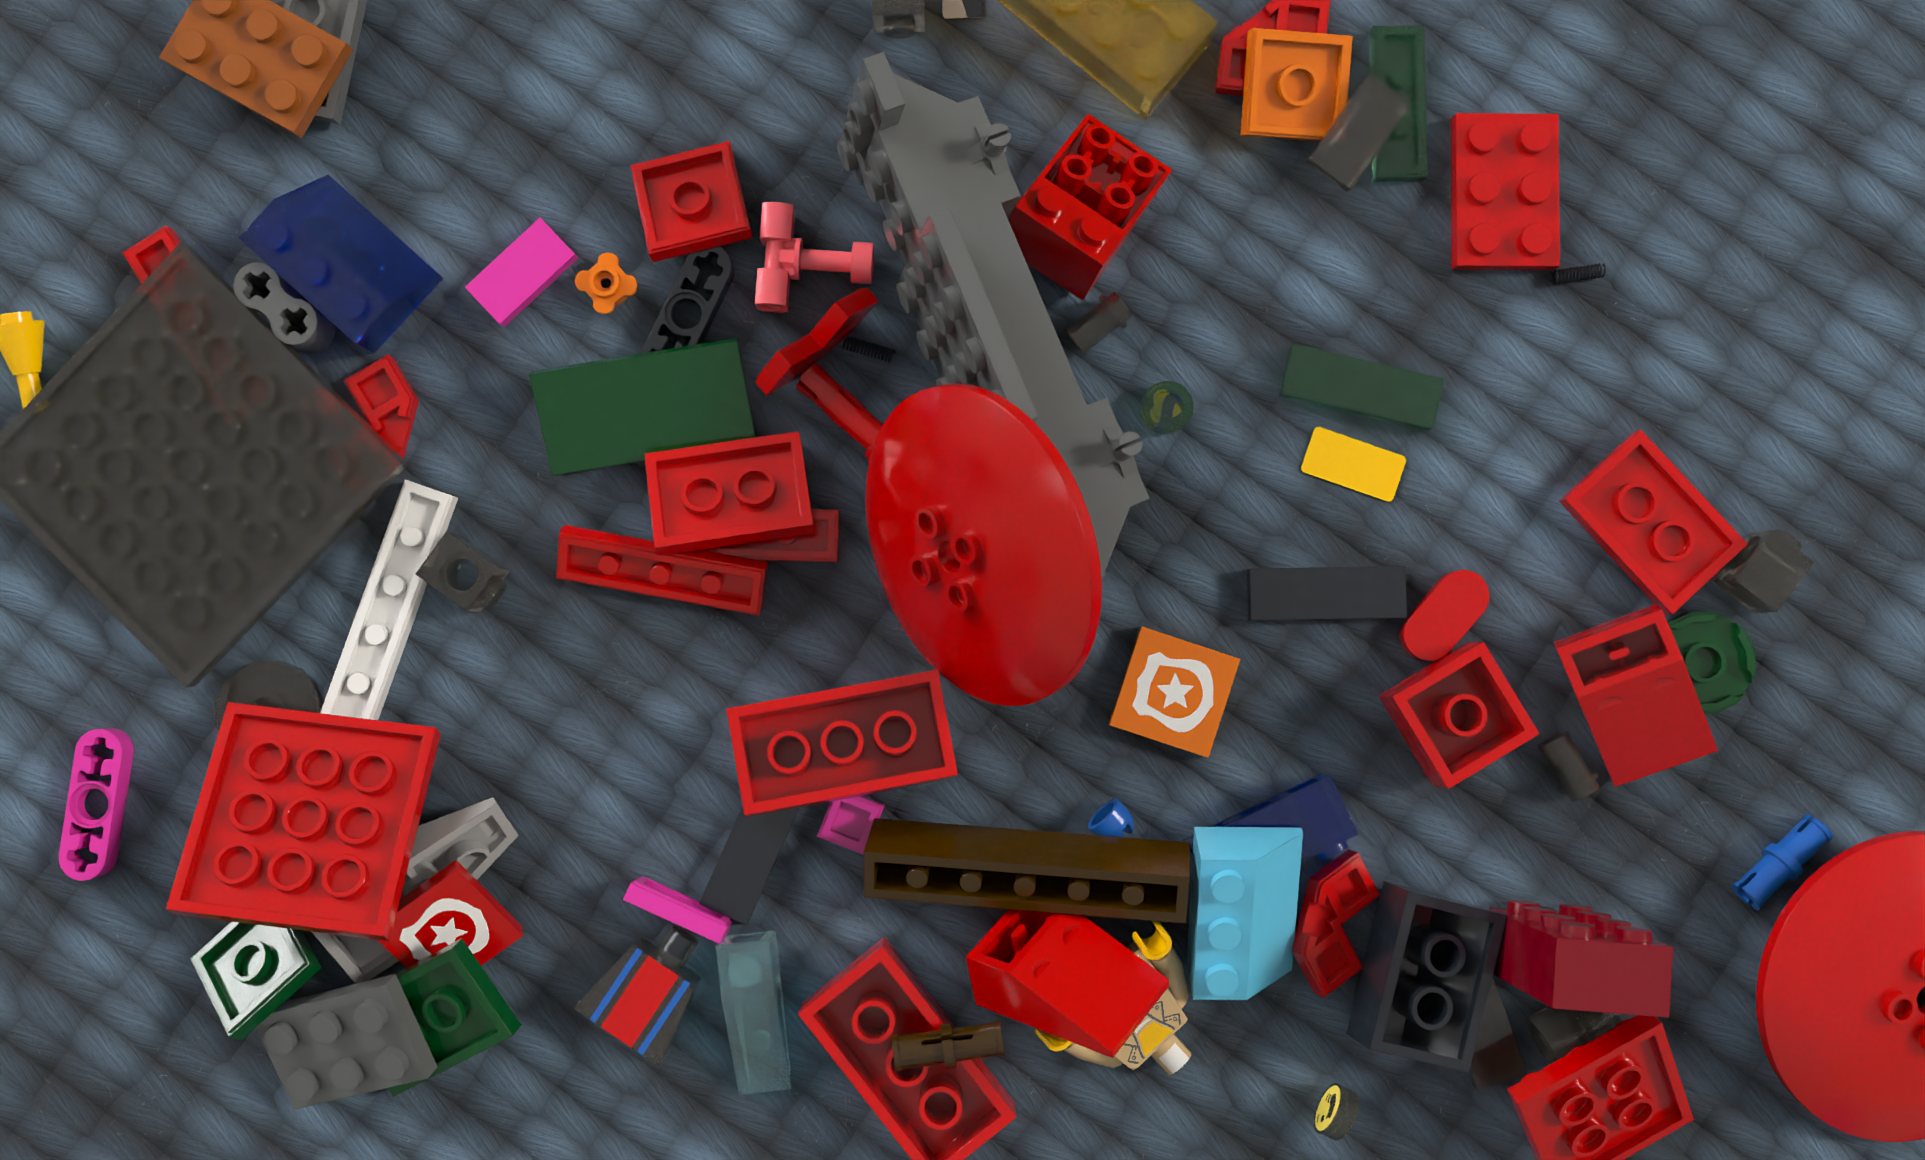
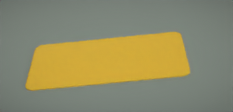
M1316 427L1310 439L1301 470L1309 475L1390 502L1395 496L1406 458L1397 453L1325 428Z

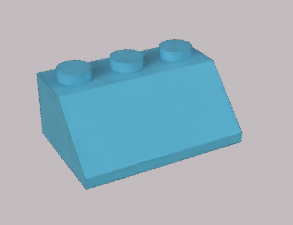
M1194 827L1187 946V969L1193 1000H1248L1292 970V947L1295 939L1303 840L1302 828Z

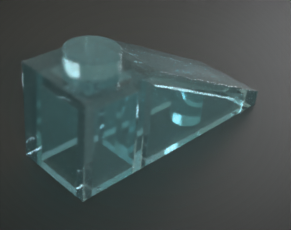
M776 930L726 936L720 944L716 945L721 1001L739 1095L791 1089L792 1081Z

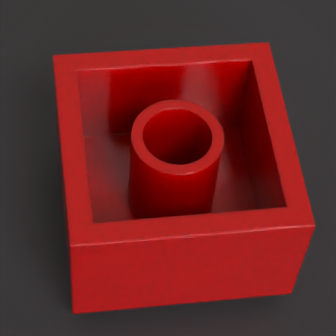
M1484 642L1464 643L1443 658L1436 660L1378 695L1431 785L1450 789L1540 734Z

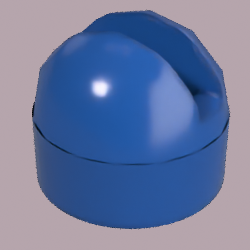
M1114 798L1105 803L1093 815L1088 823V829L1094 835L1125 837L1122 831L1128 834L1133 832L1134 818L1129 810L1117 798Z

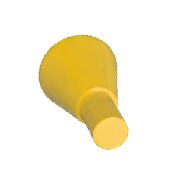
M31 311L0 314V352L12 375L16 376L23 409L45 406L39 373L42 370L45 320L33 321Z

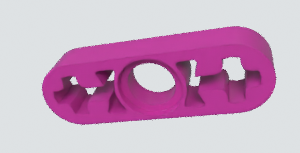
M105 728L88 731L76 744L59 850L60 867L68 877L74 880L85 881L104 876L114 868L117 862L134 755V747L130 737L119 729ZM105 744L107 748L114 749L113 759L104 760L102 756L95 755L96 746ZM100 773V776L111 775V781L105 779L90 781V774ZM93 789L101 790L108 799L107 812L99 819L90 816L85 809V798ZM82 827H103V833L94 835L93 831L83 833ZM89 847L90 852L98 854L97 862L88 864L87 859L80 858V849Z

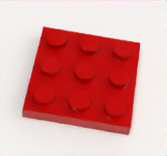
M1637 1015L1631 1019L1623 1020L1607 1033L1585 1045L1575 1047L1566 1056L1538 1072L1527 1074L1520 1082L1507 1089L1536 1160H1624L1694 1120L1663 1024L1655 1016Z

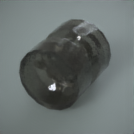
M1549 1006L1544 1007L1525 1019L1528 1031L1548 1065L1566 1056L1575 1047L1585 1045L1607 1033L1622 1021L1619 1014L1553 1009Z

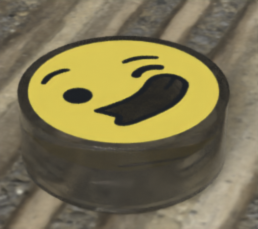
M1338 1083L1330 1085L1323 1093L1314 1116L1315 1131L1334 1141L1344 1138L1351 1130L1357 1117L1359 1100L1356 1092Z

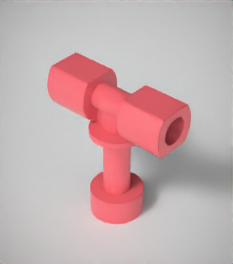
M782 202L762 203L760 240L762 245L766 246L764 268H757L755 306L757 310L776 313L788 312L790 280H800L802 270L850 273L851 283L872 284L874 243L853 241L852 252L803 249L802 238H794L795 209L793 204Z

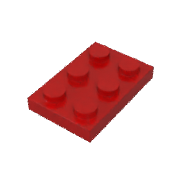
M1456 113L1451 118L1452 270H1555L1560 266L1558 114Z
M1641 429L1632 432L1559 500L1564 508L1645 595L1663 610L1664 615L1674 614L1748 545Z
M799 431L644 454L654 548L657 556L815 533Z

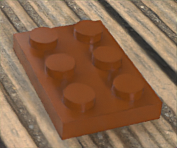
M192 0L159 58L173 68L302 139L353 49L346 42L270 0Z

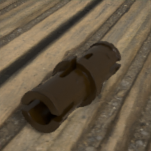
M1000 1020L994 1023L952 1028L951 1023L940 1024V1030L892 1035L896 1071L945 1063V1068L949 1069L956 1068V1062L995 1056L1005 1057Z

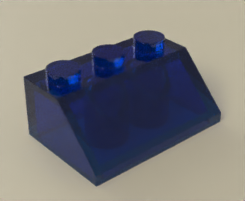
M329 175L275 198L239 236L243 243L354 343L373 353H376L443 280V277Z

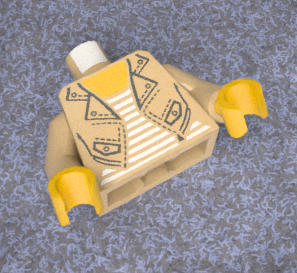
M1152 921L1156 931L1147 939H1141L1136 931L1133 932L1132 938L1134 941L1127 948L1168 978L1170 986L1117 1054L1111 1058L1036 1028L1035 1034L1050 1050L1055 1052L1064 1050L1080 1060L1110 1068L1125 1064L1132 1070L1137 1069L1152 1056L1168 1075L1177 1072L1189 1060L1191 1052L1174 1035L1188 1020L1182 1011L1189 998L1183 963L1172 946L1171 937L1160 921Z

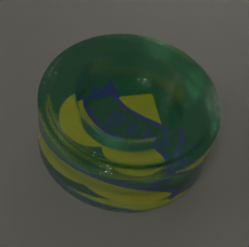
M1163 381L1153 385L1144 395L1140 407L1141 416L1146 426L1159 434H1173L1183 429L1190 421L1194 410L1193 399L1189 391L1183 385L1173 381Z

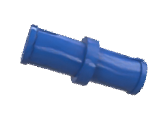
M1805 814L1801 821L1777 844L1769 843L1761 851L1763 857L1739 881L1732 884L1733 891L1748 906L1752 905L1755 910H1760L1764 903L1787 880L1796 881L1803 874L1802 866L1819 849L1833 839L1831 831L1819 819H1813L1811 815Z

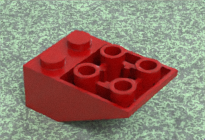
M1087 114L1015 205L1008 221L1026 263L1083 301L1172 172V169L1090 114Z
M1656 604L1553 642L1614 787L1718 751L1678 645L1663 610Z
M1008 909L966 956L976 1005L1111 1058L1117 1054L1170 986L1168 978L1084 915Z

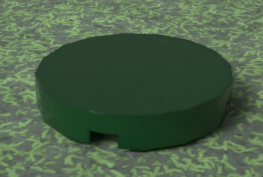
M1713 611L1686 612L1667 622L1683 657L1704 714L1722 712L1736 705L1744 697L1745 694L1743 693L1747 689L1748 684L1753 682L1756 673L1755 649L1747 632L1737 623H1732L1728 618L1723 617L1724 615Z

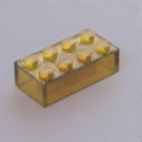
M998 0L1145 121L1210 44L1218 24L1214 18L1191 0Z

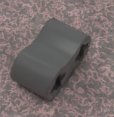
M259 262L247 264L238 271L233 284L235 296L240 303L268 318L272 332L277 339L302 352L311 354L322 352L330 346L335 336L333 320L329 314L302 300L293 279L271 266ZM265 286H267L268 290L270 291V294L268 296L266 292L263 291ZM302 320L308 327L305 333H303L302 327L299 326Z

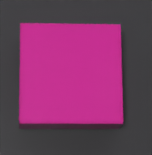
M862 796L832 801L829 803L817 837L864 855L865 845L874 818L880 819L885 805Z

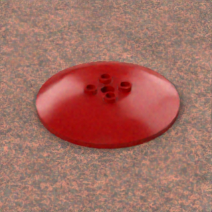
M961 383L943 384L921 390L909 396L891 412L881 427L872 449L866 479L865 497L868 535L877 573L884 592L897 619L912 643L923 657L950 683L979 700L996 705L1023 706L1040 701L1057 693L1078 674L1088 658L1099 625L1102 597L1100 558L1092 521L1081 491L1063 457L1047 435L1030 417L1007 399L990 390Z
M1925 831L1896 832L1878 836L1856 844L1822 865L1799 887L1781 911L1768 937L1758 971L1756 1015L1759 1034L1769 1063L1781 1084L1806 1110L1828 1125L1847 1134L1868 1140L1907 1142L1925 1139V1005L1918 1008L1916 1001L1918 993L1925 987Z

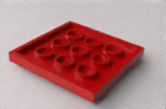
M228 702L166 910L175 915L390 941L441 736L440 732L436 727Z

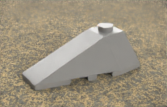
M493 797L418 826L401 898L455 860L477 880L519 836ZM312 932L356 984L371 980L399 961L376 939Z

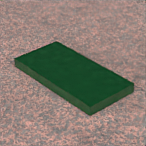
M738 338L537 370L529 374L552 475L645 461V453L757 437Z

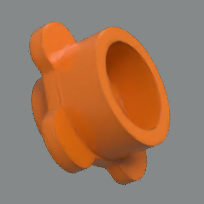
M609 252L601 254L596 265L588 271H580L575 278L577 289L581 292H586L591 297L594 310L600 314H610L613 312L614 307L622 304L628 296H633L637 291L636 279L632 275H626L619 267V258ZM604 279L611 281V285L608 288L602 287Z

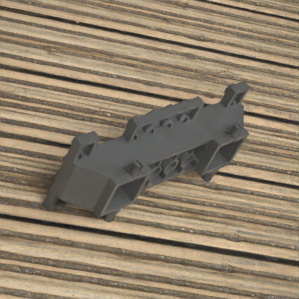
M884 52L864 58L857 81L853 85L854 92L851 102L848 104L845 123L842 124L843 131L840 138L841 141L837 142V150L847 172L854 171L859 185H865L867 194L873 203L880 202L887 219L883 221L886 239L893 251L900 249L906 265L899 277L900 283L896 285L903 309L906 313L913 312L919 325L920 331L916 332L920 350L927 361L933 359L940 375V378L936 380L937 386L961 383L990 390L1021 409L1051 440L1070 469L1088 509L1097 540L1102 579L1106 576L1105 570L1128 511L1150 499L1134 458L1141 451L1143 443L1142 441L1134 443L1140 438L1137 433L1131 431L1123 433L1107 397L1087 405L1008 221L1009 214L1021 196L1005 155L1007 144L1011 139V133L1006 134L1009 128L1002 123L991 125L979 96L958 103L894 74Z

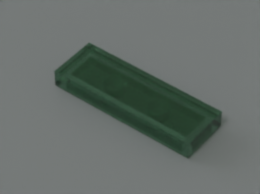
M1424 25L1373 26L1369 32L1373 182L1424 181L1428 177Z
M1293 344L1289 350L1279 397L1430 431L1434 428L1444 378Z

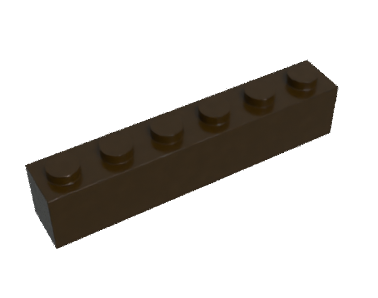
M874 818L864 849L865 898L1186 923L1190 879V842Z

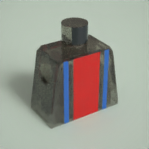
M672 926L659 947H656L646 939L640 938L578 1002L574 1010L658 1066L671 1049L701 981V977L685 966V963L699 944L698 940L677 926Z

